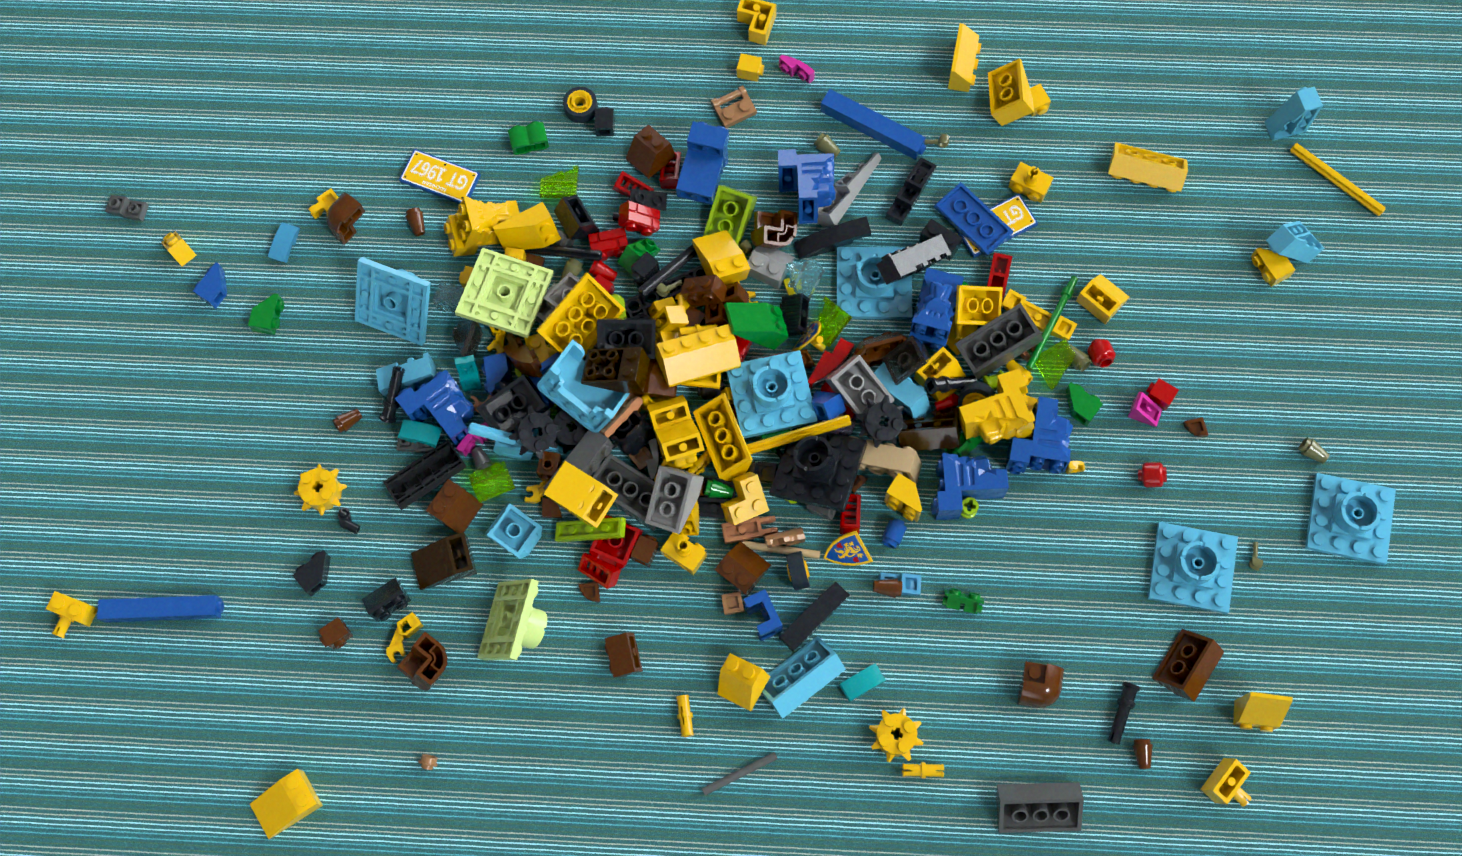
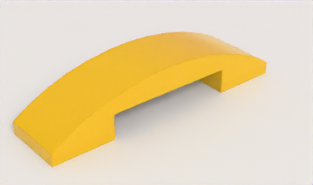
M1010 289L1002 302V307L1008 311L1021 303L1038 330L1043 332L1052 314L1026 301L1027 297ZM1060 315L1050 335L1069 341L1077 323Z

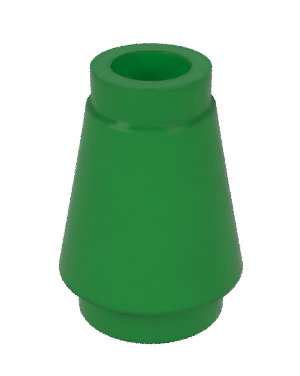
M715 479L707 480L704 495H708V498L731 499L734 488Z

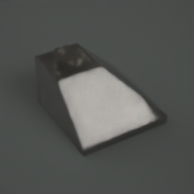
M472 320L459 321L457 327H454L452 332L453 340L462 357L474 355L475 358L483 336L480 325Z
M913 335L882 357L895 385L900 384L931 359L925 345Z

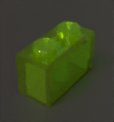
M505 461L494 463L490 467L477 470L468 475L479 503L516 489Z

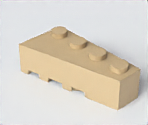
M866 440L867 447L859 470L865 471L866 468H869V471L881 476L887 473L893 479L900 473L917 485L922 462L915 449L907 446L899 448L891 443L880 444L878 448H875L873 440Z

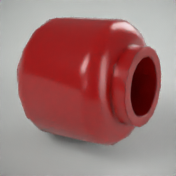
M1106 339L1093 340L1087 350L1093 365L1101 368L1110 366L1116 356L1111 343Z
M1160 462L1144 463L1142 469H1138V481H1142L1143 486L1146 488L1162 487L1164 482H1167V468L1163 467Z

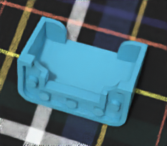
M572 339L540 379L537 387L541 393L585 428L597 433L612 420L630 393H621L581 384L585 361L582 358L585 355V351L579 343Z

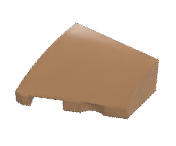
M802 527L763 536L767 548L783 544L792 546L803 543L806 539Z

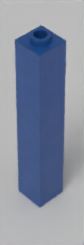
M829 89L821 102L820 111L915 160L926 149V137Z
M216 595L98 600L97 619L104 623L221 618V613L224 611V602Z

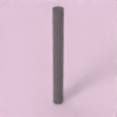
M775 752L703 787L704 795L706 796L777 760Z

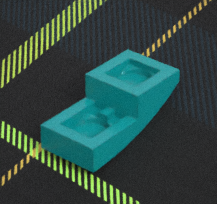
M474 355L455 358V366L459 373L463 391L481 389L482 383Z
M403 420L397 438L415 444L420 442L436 447L442 428L422 422Z
M875 663L840 683L839 686L848 701L851 702L864 695L867 691L884 683L886 679Z

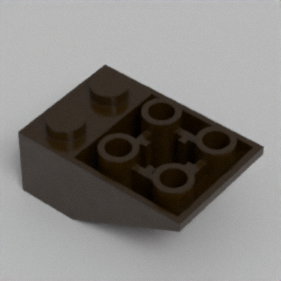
M642 347L588 349L581 384L621 393H643L650 359Z
M464 532L445 537L411 553L420 590L477 574L469 539Z

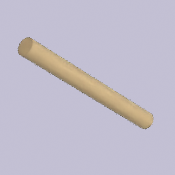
M743 541L752 550L781 554L801 551L803 557L820 559V551L780 545L767 548L765 543Z

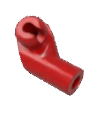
M950 394L945 399L934 402L936 410L940 411L958 406V395Z

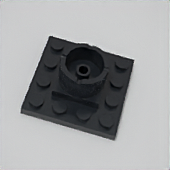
M804 427L793 428L792 431L797 430V429H800V428H804ZM825 432L786 444L769 491L770 496L844 512L867 447V441Z

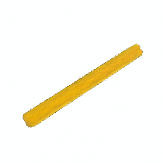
M1298 143L1292 146L1290 149L1292 154L1374 214L1380 216L1386 208L1304 147Z
M845 415L746 445L750 454L795 442L808 436H815L851 425V419L849 415Z

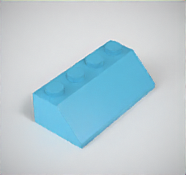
M816 636L768 674L770 678L762 694L783 719L830 681L838 677L846 668L837 654L819 636Z

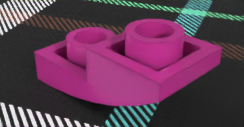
M785 55L779 57V68L783 73H788L791 77L797 73L801 80H805L809 84L814 80L815 71L805 63Z
M468 433L456 449L459 454L466 457L475 448V442L483 445L489 439Z

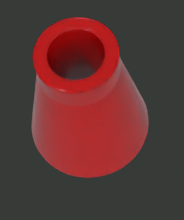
M601 260L594 261L589 271L593 275L592 277H596L599 274L611 282L615 281L618 272L611 269Z

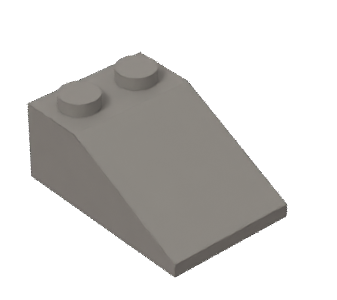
M860 355L852 356L825 379L835 393L841 394L844 403L855 415L861 414L867 407L866 399L868 398L875 403L881 402L885 395H889L890 403L895 401Z
M659 466L645 523L680 534L699 497L704 477L674 467Z

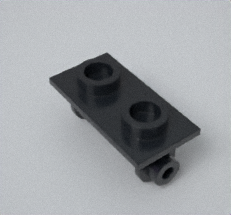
M631 189L629 201L666 211L667 193Z

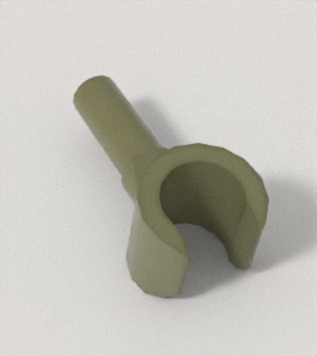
M941 134L939 139L925 140V144H935L941 148H946L950 141L949 135Z
M748 240L740 244L744 255L752 252V246Z
M681 280L668 286L660 283L656 288V292L661 297H666L670 290L683 283Z
M1253 542V554L1249 567L1259 571V568L1263 565V560L1257 558L1258 542Z

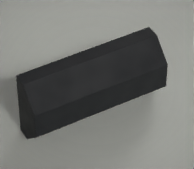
M446 440L383 481L398 507L403 510L467 466L450 441Z

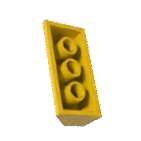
M1115 142L1108 174L1116 179H1122L1123 177L1133 183L1143 182L1153 188H1158L1159 186L1170 192H1181L1188 173L1187 159Z
M729 324L656 344L655 357L668 387L741 367L736 338L731 333Z
M723 393L693 411V414L718 477L732 482L733 478L747 472L753 459L728 398Z

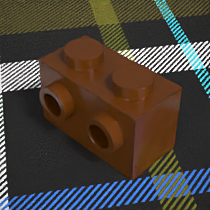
M716 274L685 278L680 295L692 307L719 304L724 302L728 287Z
M625 632L605 638V651L609 655V669L613 674V678L624 677L643 671L634 632Z

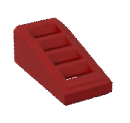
M674 152L676 157L673 160L676 161H670L661 168L660 187L662 189H676L680 177L681 152Z
M624 171L621 172L612 188L628 198L630 197L631 190L629 191L627 188L630 183L633 184L631 189L639 187V190L654 191L653 188ZM623 180L627 181L624 187L621 186Z
M850 494L848 502H857V505L847 504L845 510H856V512H841V535L857 531L859 534L861 495Z
M587 553L582 554L577 569L606 589L617 584L621 569Z

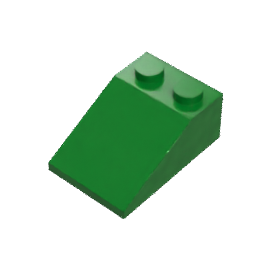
M726 302L724 304L732 334L775 350L789 337L782 311L778 306H773L769 303Z

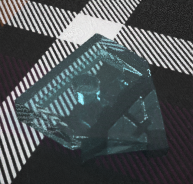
M801 259L798 262L787 263L786 269L790 273L788 287L794 288L797 294L803 293L811 299L825 269L814 259Z

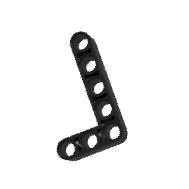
M697 266L663 282V284L668 286L679 280L684 283L685 278L698 277L699 275L706 276L702 266ZM682 286L670 290L672 294L666 297H661L655 288L646 297L638 294L629 298L625 304L628 317L649 318L648 310L652 303H648V299L654 298L656 299L655 301L673 297L676 302L678 300L675 299V296L681 292ZM633 306L639 307L636 311H631L630 308Z

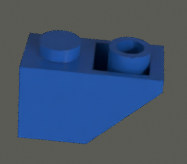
M217 262L207 270L206 275L201 281L197 282L193 290L198 298L215 309L227 296L225 271Z
M506 353L483 357L484 364L481 367L483 374L486 375L484 388L486 393L488 392L491 396L497 382L512 377L510 359Z
M814 392L812 405L818 420L828 421L846 411L844 399L840 393Z

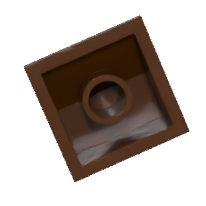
M647 125L634 136L626 160L649 179L673 160L676 155L671 143L650 125Z
M448 479L428 506L426 512L430 517L459 534L466 531L484 504Z
M740 541L725 555L714 570L748 596L772 565Z

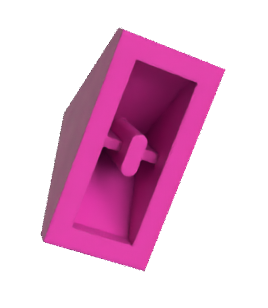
M1138 392L1133 400L1128 417L1157 427L1162 409L1143 392Z

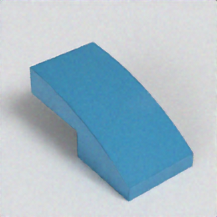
M282 222L273 239L268 257L287 263L292 245L296 244L300 228Z
M879 573L878 580L898 579V581H902L901 595H920L921 575Z

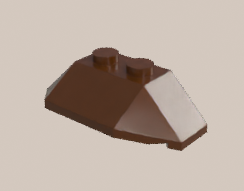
M889 331L875 338L873 336L864 338L852 356L860 355L869 367H873L883 362L888 363L921 354L922 345L899 332L892 333Z
M655 357V359H650L644 392L630 394H634L635 397L649 395V397L676 398L677 385L668 387Z

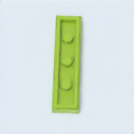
M603 518L597 528L591 527L581 520L556 522L555 541L572 542L625 538L626 518Z

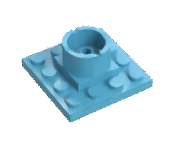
M837 247V319L912 320V275L886 285L876 264L882 261L881 257L899 249L902 250L905 247Z
M361 257L357 264L355 321L422 346L426 341L431 282L418 278L410 271L396 270Z
M800 350L741 362V367L726 371L739 428L744 438L817 424L818 421L812 405V396Z
M1316 473L1305 549L1386 565L1396 489Z
M1159 522L1157 525L1148 599L1228 614L1238 536Z

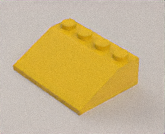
M586 272L536 331L559 354L562 353L573 339L583 347L585 357L588 349H592L597 343V319L618 318L625 308Z

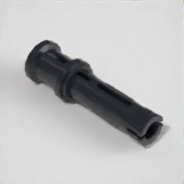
M400 366L393 367L387 397L382 402L384 407L379 419L385 423L396 422L397 417L395 414L400 405L395 398L400 392L405 369Z
M940 376L939 378L928 377L925 380V390L929 394H935L936 392L947 393L951 389H961L970 382H976L977 378L975 376L949 378L947 376Z
M1128 682L1122 683L1123 690L1120 698L1117 699L1119 706L1107 741L1120 745L1130 710L1135 707L1134 701L1137 691L1141 689L1139 686Z

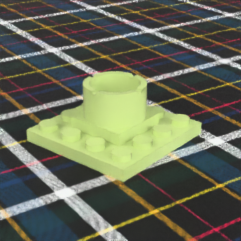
M482 248L455 310V315L528 338L543 302V297L553 277L554 270Z
M525 579L498 582L477 656L478 659L517 660L522 652V646L534 649L539 645L545 633L544 628L547 626L546 612L532 607L533 600L538 594L537 586L539 581Z

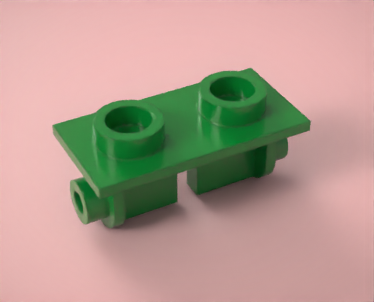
M962 433L959 447L953 449L945 448L948 454H957L958 458L964 457L981 443L983 438L979 435L975 438L966 439L964 433Z
M955 588L944 591L945 596H948L947 598L943 597L942 605H945V608L959 610L962 603L964 604V612L973 614L982 612L983 606L979 604H984V598L980 594L969 592V595L963 594L961 590Z

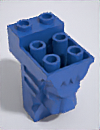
M692 122L687 139L688 150L676 187L677 197L713 205L715 192L721 180L720 174H723V168L728 164V129L723 126H711L705 122Z
M796 149L778 150L779 192L797 191L799 224L818 223V208L830 206L836 198L834 188V153L797 155Z
M931 268L926 269L909 338L921 345H928L930 349L936 351L946 347L956 310L957 285H962L963 276Z
M447 370L438 372L430 382L419 386L416 392L409 387L400 391L395 398L412 421L423 422L432 415L456 447L468 434V428L465 424L473 417L475 407L465 398Z
M1039 396L1033 408L1035 428L1032 430V437L1029 440L1012 438L1008 447L1005 469L1011 474L1019 475L1024 473L1027 467L1036 471L1041 469L1049 470L1053 474L1064 473L1070 463L1071 449L1068 446L1073 425L1070 424L1068 419L1057 415L1058 399Z
M942 453L936 465V476H940L937 484L936 497L933 498V503H931V513L935 514V520L959 519L963 510L962 500L968 497L974 499L1004 498L1009 489L1007 469H992L989 459L984 455L973 458L968 456L958 458L957 454Z

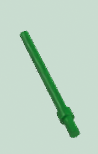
M1071 276L1067 286L1063 288L1061 298L1042 333L1043 341L1034 348L1025 366L1026 369H1033L1068 299H1071L1074 293L1073 289L1078 281L1076 276Z

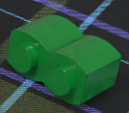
M534 121L527 126L516 125L508 130L514 155L540 151L549 147L543 122Z

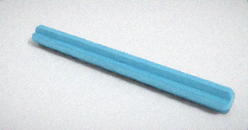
M473 422L468 426L469 434L520 447L516 440L509 439V436L513 433ZM558 446L557 449L549 447L544 451L559 453L562 459H566L572 452V449H569L566 454L563 453V447Z

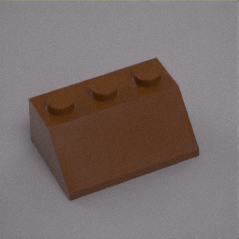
M1182 629L1152 679L1174 694L1195 702L1224 651L1214 639Z

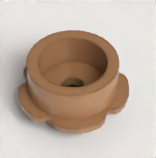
M422 754L421 760H418L423 769L433 770V767L438 766V758L433 755Z

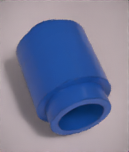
M897 518L889 520L882 535L881 543L889 548L896 549L907 530V527L904 525L905 523Z

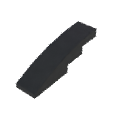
M923 158L919 159L905 180L904 186L897 194L894 203L886 213L885 219L902 226L925 189L937 165Z
M867 216L813 233L795 241L794 244L800 260L835 251L836 247L852 244L853 240L871 236L872 232Z
M837 582L833 583L782 633L779 639L794 652L848 599L850 594Z

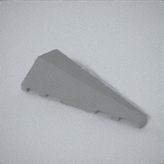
M873 153L871 159L866 164L862 162L858 165L859 169L857 171L847 173L834 183L836 198L830 206L818 208V224L823 227H832L839 223L882 159L879 153Z

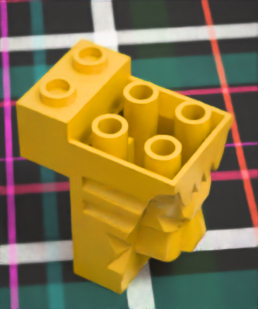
M463 196L461 203L458 205L457 213L455 215H448L446 223H444V232L448 234L449 250H452L453 257L475 255L478 246L501 244L493 226L520 213L517 201H506L505 203L496 204L492 202L483 203L482 201Z
M1020 368L997 375V395L959 407V422L966 439L975 438L980 435L985 443L992 445L1003 438L1032 437V430L1035 428L1033 423L1035 417L1032 410L1028 411L1026 406L1028 404L1026 394L1028 393L1027 385L1029 383L1026 374L1022 375Z
M684 395L647 405L662 460L665 459L666 462L674 463L676 467H681L682 469L692 467L693 463L697 461V452L704 451L700 432L691 418Z

